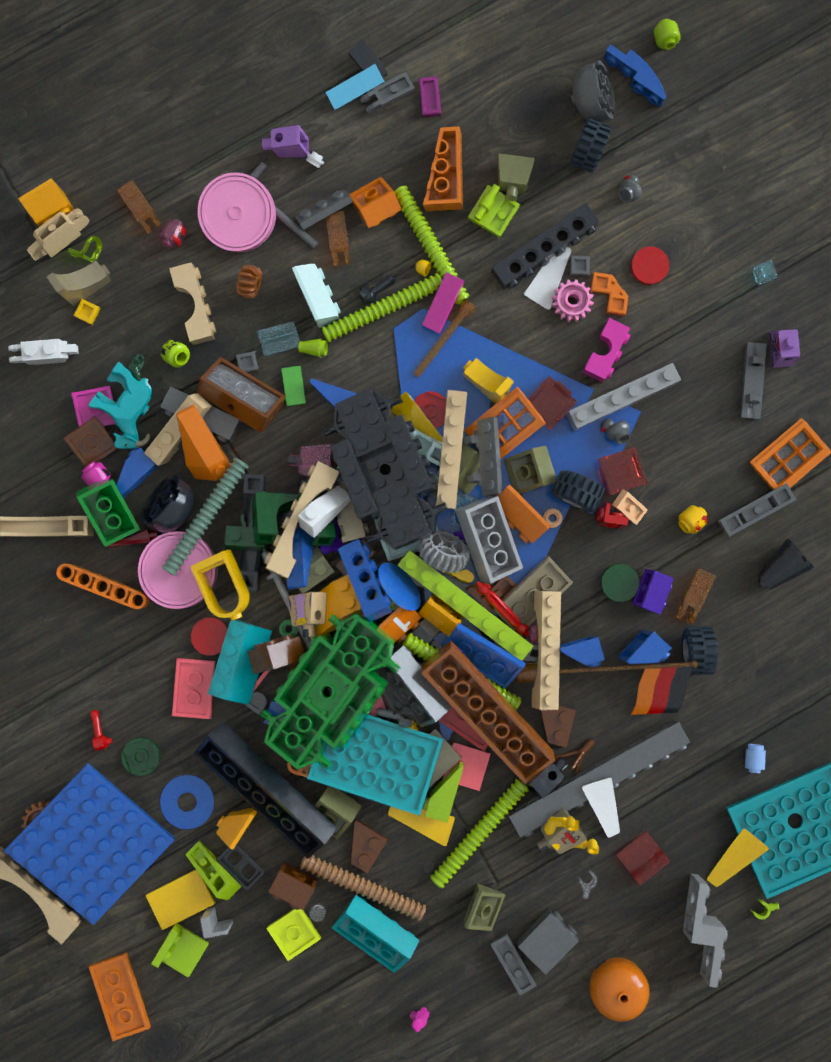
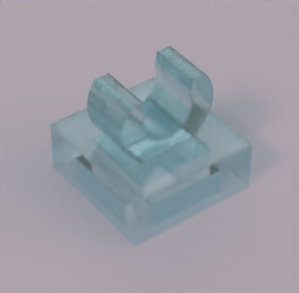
M772 260L751 268L758 286L778 278Z

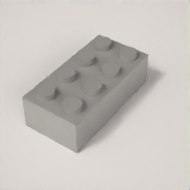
M498 496L484 497L455 510L480 582L493 583L523 569Z

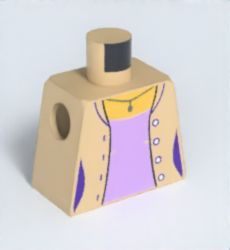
M309 592L288 596L292 625L294 627H303L304 638L315 637V626L325 623L327 592Z

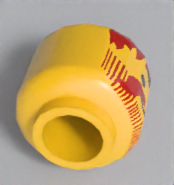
M691 505L679 515L678 525L685 533L695 534L707 524V512L700 506Z

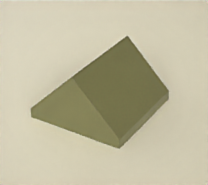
M462 443L458 488L469 495L477 483H467L466 475L478 473L480 457L476 450Z
M477 883L464 917L465 928L492 931L505 894Z

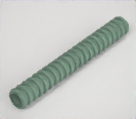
M238 458L233 459L234 462L230 463L231 467L226 469L227 473L223 474V479L220 478L221 482L216 484V489H213V494L210 493L211 497L206 499L207 503L203 504V509L200 508V513L196 514L197 518L192 520L193 524L190 523V528L186 529V534H183V538L179 539L180 543L175 545L176 549H173V553L169 554L170 558L165 560L166 564L162 565L165 571L172 575L178 574L177 570H180V566L184 565L183 561L188 559L187 555H190V551L194 550L193 546L198 544L197 540L201 539V534L204 535V530L208 529L207 525L212 523L210 522L211 519L214 520V515L218 514L217 510L221 509V504H224V500L228 499L227 495L232 493L231 489L235 488V483L238 484V479H241L242 473H245L244 470L249 468L246 463Z

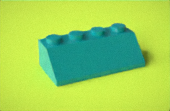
M230 620L208 694L224 700L249 705L259 673H253L247 651L254 650V645L270 641L273 631L240 620Z
M357 895L351 899L332 926L333 930L393 973L410 960L420 941L411 932L400 927L396 921L389 919L379 909L372 907L364 898Z

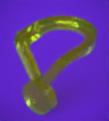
M91 236L86 241L82 251L68 248L67 253L77 258L80 256L90 262H95L101 252L102 242L100 238ZM95 240L97 244L96 250L92 257L89 258L84 254L90 243Z

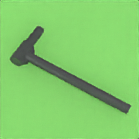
M261 162L250 176L257 179L267 168L266 164ZM275 206L276 217L315 249L319 243Z

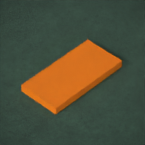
M127 952L90 964L89 970L112 1042L150 1029L151 1025Z

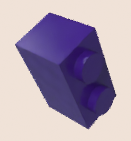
M645 569L632 605L661 615L666 605L668 593L672 589L674 578L654 570Z

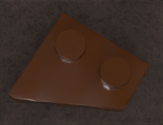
M508 576L493 583H486L491 586L490 591H493L501 600L516 586ZM476 583L465 588L491 614L495 612L492 609L494 607L486 600L485 595L478 594Z
M560 705L558 710H541L547 742L567 748L576 710Z
M357 819L354 823L351 864L368 873L388 838Z

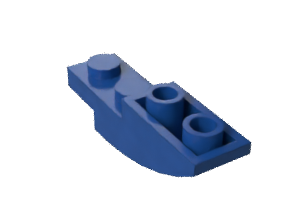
M610 44L603 58L606 60V63L611 67L619 69L625 77L632 78L630 87H632L635 93L642 94L648 98L651 104L661 107L666 94L650 66L631 49L625 55Z

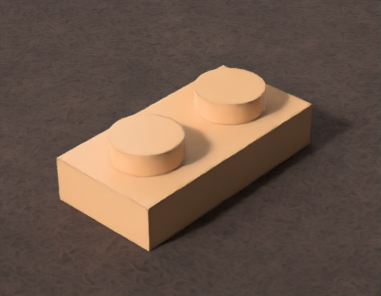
M624 489L612 504L635 525L639 523L647 512V509Z

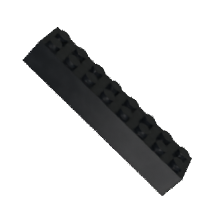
M223 721L194 752L307 859L318 851L337 829L329 819L321 814L314 805L307 801L300 792L293 788L286 779L278 774L271 765L264 761L257 752L250 748Z

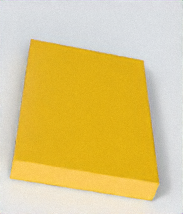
M196 869L145 895L162 930L216 903L208 885Z

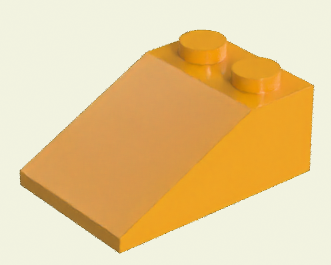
M348 575L331 582L320 591L327 592L325 623L315 626L317 637L323 636L336 630V626L328 621L332 614L343 621L355 614L364 616Z

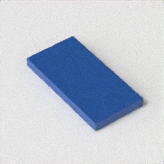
M458 623L440 647L441 649L452 641L485 677L505 689L524 669L526 664Z

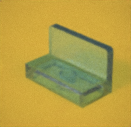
M294 321L257 331L265 356L298 348L300 340Z

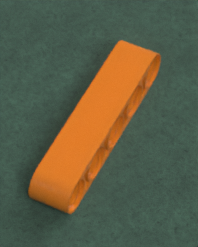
M62 564L57 568L56 573L60 580L133 609L146 608L150 603V598L145 592L74 564ZM69 567L71 575L67 578L64 572ZM85 574L89 576V582L86 585L82 582V577ZM103 581L107 584V589L104 592L100 589V584ZM120 588L125 591V596L122 599L118 596ZM138 595L143 598V603L140 606L135 602Z

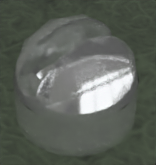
M319 903L314 904L310 909L311 919L317 922L324 919L325 907Z

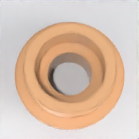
M549 509L543 515V518L551 525L550 528H555L562 522V514L557 509ZM550 515H554L556 517V520L554 522H551L549 520Z

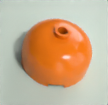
M607 959L597 969L595 968L589 982V992L595 1007L603 1016L617 1022L633 1020L644 1011L648 1004L650 995L648 981L642 970L628 959Z

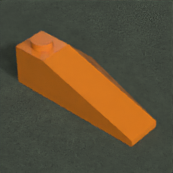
M193 404L177 412L186 466L194 478L212 481L223 478V474L227 473L226 469L231 467L229 460L195 405Z

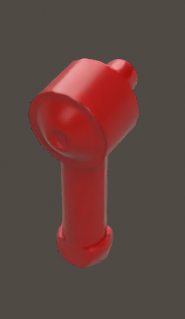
M92 710L90 717L95 736L93 737L92 746L95 751L106 749L113 741L112 738L102 735L99 711Z

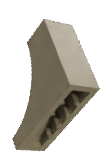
M97 261L72 273H51L47 276L57 293L74 307L80 303L81 299L85 300L112 281L108 276L111 274L104 264L100 265Z

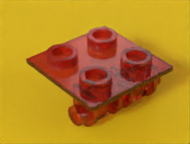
M647 831L616 854L640 886L670 862Z

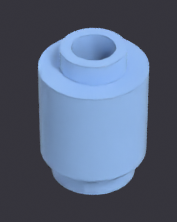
M748 744L745 753V768H748L749 772L761 773V770H765L766 751L764 750V745Z

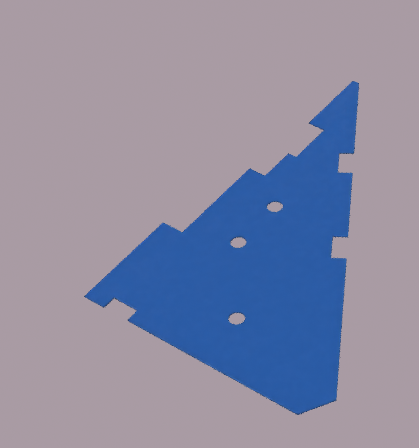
M424 308L394 328L401 395L407 392L415 400L420 394L432 391L441 394L446 399L448 390L467 392L462 443H464V437L468 436L465 429L490 409L489 404L491 400L463 376L465 371L463 367L469 360L473 362L476 358L495 373L513 380L514 383L507 395L518 387L546 422L545 425L500 459L502 491L509 484L512 486L504 459L541 446H547L556 479L560 470H568L597 482L605 489L626 443L619 445L617 442L609 440L607 432H601V423L607 418L614 421V424L624 420L629 424V434H631L641 411L628 406L574 432L566 414L568 411L587 403L594 389L449 320H446L441 333H437L422 325L428 313V310ZM518 399L507 410L514 417L525 407ZM527 411L515 421L521 428H524L534 419ZM504 412L497 416L498 429L509 421ZM510 424L500 434L507 441L519 431L513 424ZM444 425L436 429L442 438ZM499 439V446H501L503 443ZM475 444L469 446L479 453V449L476 448ZM429 461L430 467H427L428 470L439 476L440 466ZM476 484L469 495L458 488L456 509H448L438 513L437 528L443 532L446 530L450 534L456 531L462 532L455 510L484 498L481 486ZM554 484L522 493L523 498L542 517L547 510L557 509L562 514L563 522L570 505L553 496L551 490ZM427 494L428 502L431 506H435L436 499ZM550 515L549 520L551 522H554L556 520V517L554 515ZM561 524L555 528H549L532 544L529 542L524 543L518 536L520 533L515 528L513 530L510 529L523 569L508 575L516 585L547 556ZM471 554L469 555L467 565L462 569L469 570L475 577L473 582L467 584L469 586L478 581L480 582ZM438 569L436 570L437 572H439L440 574H442V575H444V576H447V577H449V578H452V579H454V580H457V579H455V578H453V577H451V576H449V575H447V574H445V573H442V572H441L440 570H438ZM424 588L426 603L433 593ZM469 594V596H470L473 600H475L477 603H479L471 594ZM463 617L460 624H462L463 626H471L477 629L478 631L480 630L474 624L468 621L465 617ZM443 632L438 633L434 640L443 644L448 636ZM439 721L440 733L448 741L453 730Z

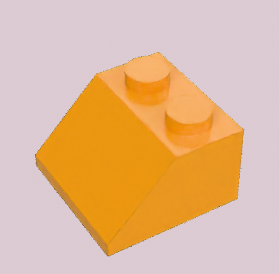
M52 178L18 198L39 227L59 212H64L67 215L74 210L63 190Z

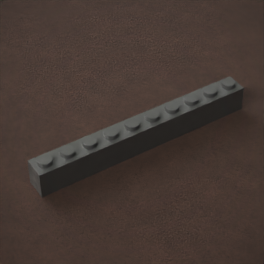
M673 720L558 784L545 798L535 797L509 812V818L519 836L528 837L535 832L534 829L542 827L550 817H553L562 808L568 812L574 807L577 809L585 805V801L588 799L582 789L583 786L612 778L614 789L619 786L620 781L624 779L630 780L636 776L638 771H646L653 767L654 762L658 760L660 762L670 757L669 754L672 752L684 750L690 741L680 723Z

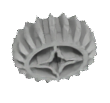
M438 529L435 534L421 539L419 542V556L424 558L423 561L428 562L429 566H433L435 570H441L442 573L446 571L451 574L452 572L462 571L469 561L470 551L468 546L464 544L465 541L460 540L459 536H454L453 533L450 534L446 530L443 532Z

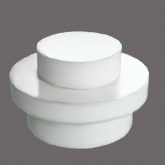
M313 151L312 154L307 153L306 161L318 168L321 164H324L321 161L323 157Z

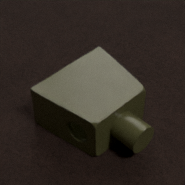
M499 153L497 161L498 186L500 187L499 191L506 192L505 198L508 201L517 200V194H525L535 158Z

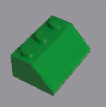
M113 479L95 482L77 491L76 497L105 547L140 530Z

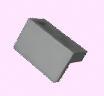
M215 906L207 908L201 917L204 938L228 934L233 925V919L218 922Z

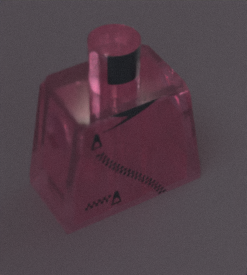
M332 444L301 446L299 455H288V466H298V474L310 477L307 474L312 464L316 466L318 461L331 467L332 450L330 446Z

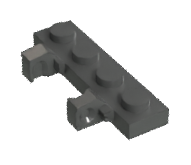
M498 418L477 420L478 430L474 431V435L464 437V445L472 446L476 444V448H479L480 457L478 473L466 475L467 483H477V486H481L482 496L485 497L503 494Z

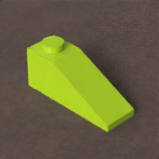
M460 761L431 791L430 797L425 798L423 809H426L425 817L448 823L464 762Z
M198 841L185 854L216 898L229 900L242 887L217 862V857L201 841Z

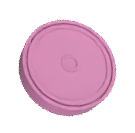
M227 173L212 180L203 190L198 203V219L204 234L218 247L230 252H248L262 245L272 233L276 220V208L271 194L257 179L243 173Z
M168 532L156 537L145 547L139 559L138 577L142 589L152 601L166 608H188L204 600L190 567L214 555L211 547L204 540H197L198 544L193 546L194 550H191V554L187 555L188 559L183 561L184 565H181V569L177 570V575L168 573L162 567L163 564H166L165 560L170 558L169 554L173 553L172 550L176 549L175 545L180 543L179 539H182V535L186 534V532ZM218 567L205 572L212 589L217 580Z

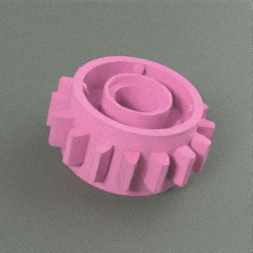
M567 280L565 285L560 283V289H555L554 292L557 295L552 296V300L555 301L552 307H556L555 314L559 313L561 320L567 318V322H570L571 319L578 322L579 317L584 319L586 317L585 313H590L591 309L589 307L594 304V302L590 301L593 298V294H589L590 287L586 288L584 282L580 284L578 280L574 282ZM574 297L577 300V304H570L568 298Z

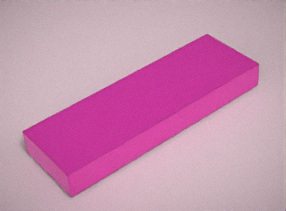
M446 272L422 324L423 326L441 333L464 280Z

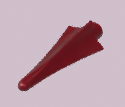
M146 529L138 534L108 545V547L150 543L159 536V532Z

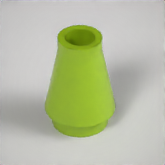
M322 338L300 341L298 350L299 353L322 357L327 355L328 344Z

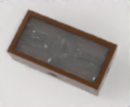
M222 357L200 378L196 392L204 399L261 433L281 411L286 397Z

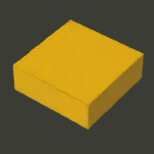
M81 299L74 317L93 325L101 308Z

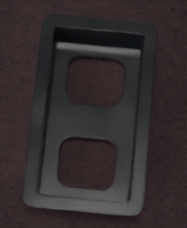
M236 844L233 850L228 847L217 858V862L245 890H249L264 875V870L238 844ZM234 850H237L242 855V859L237 864H233L228 859V856ZM247 864H251L256 869V872L250 878H247L242 873V869Z

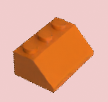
M510 484L502 491L503 494L498 495L509 528L512 530L515 528L520 533L518 536L524 543L529 542L532 544L551 527Z

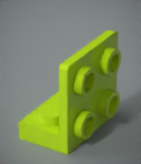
M176 923L151 964L158 968L161 962L189 977L209 942Z

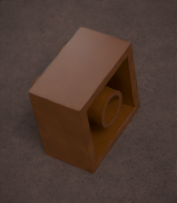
M291 635L254 645V650L247 651L254 674L297 662L304 654L300 637L292 638Z
M283 862L270 887L269 893L276 900L282 901L283 899L288 902L289 906L293 909L304 911L315 890L318 879Z

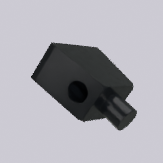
M559 757L525 785L534 796L543 799L564 779L561 771L568 765Z

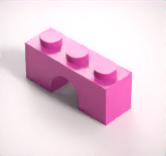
M609 318L599 336V339L608 345L609 352L604 356L593 352L582 373L600 382H603L606 378L610 379L614 371L611 367L614 361L618 362L622 354L620 348L622 344L626 345L630 338V334H628L630 327Z

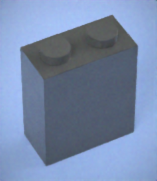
M549 908L516 941L519 949L545 975L579 942L576 936L577 931L570 924L566 926L562 922L564 918L556 910L552 912Z

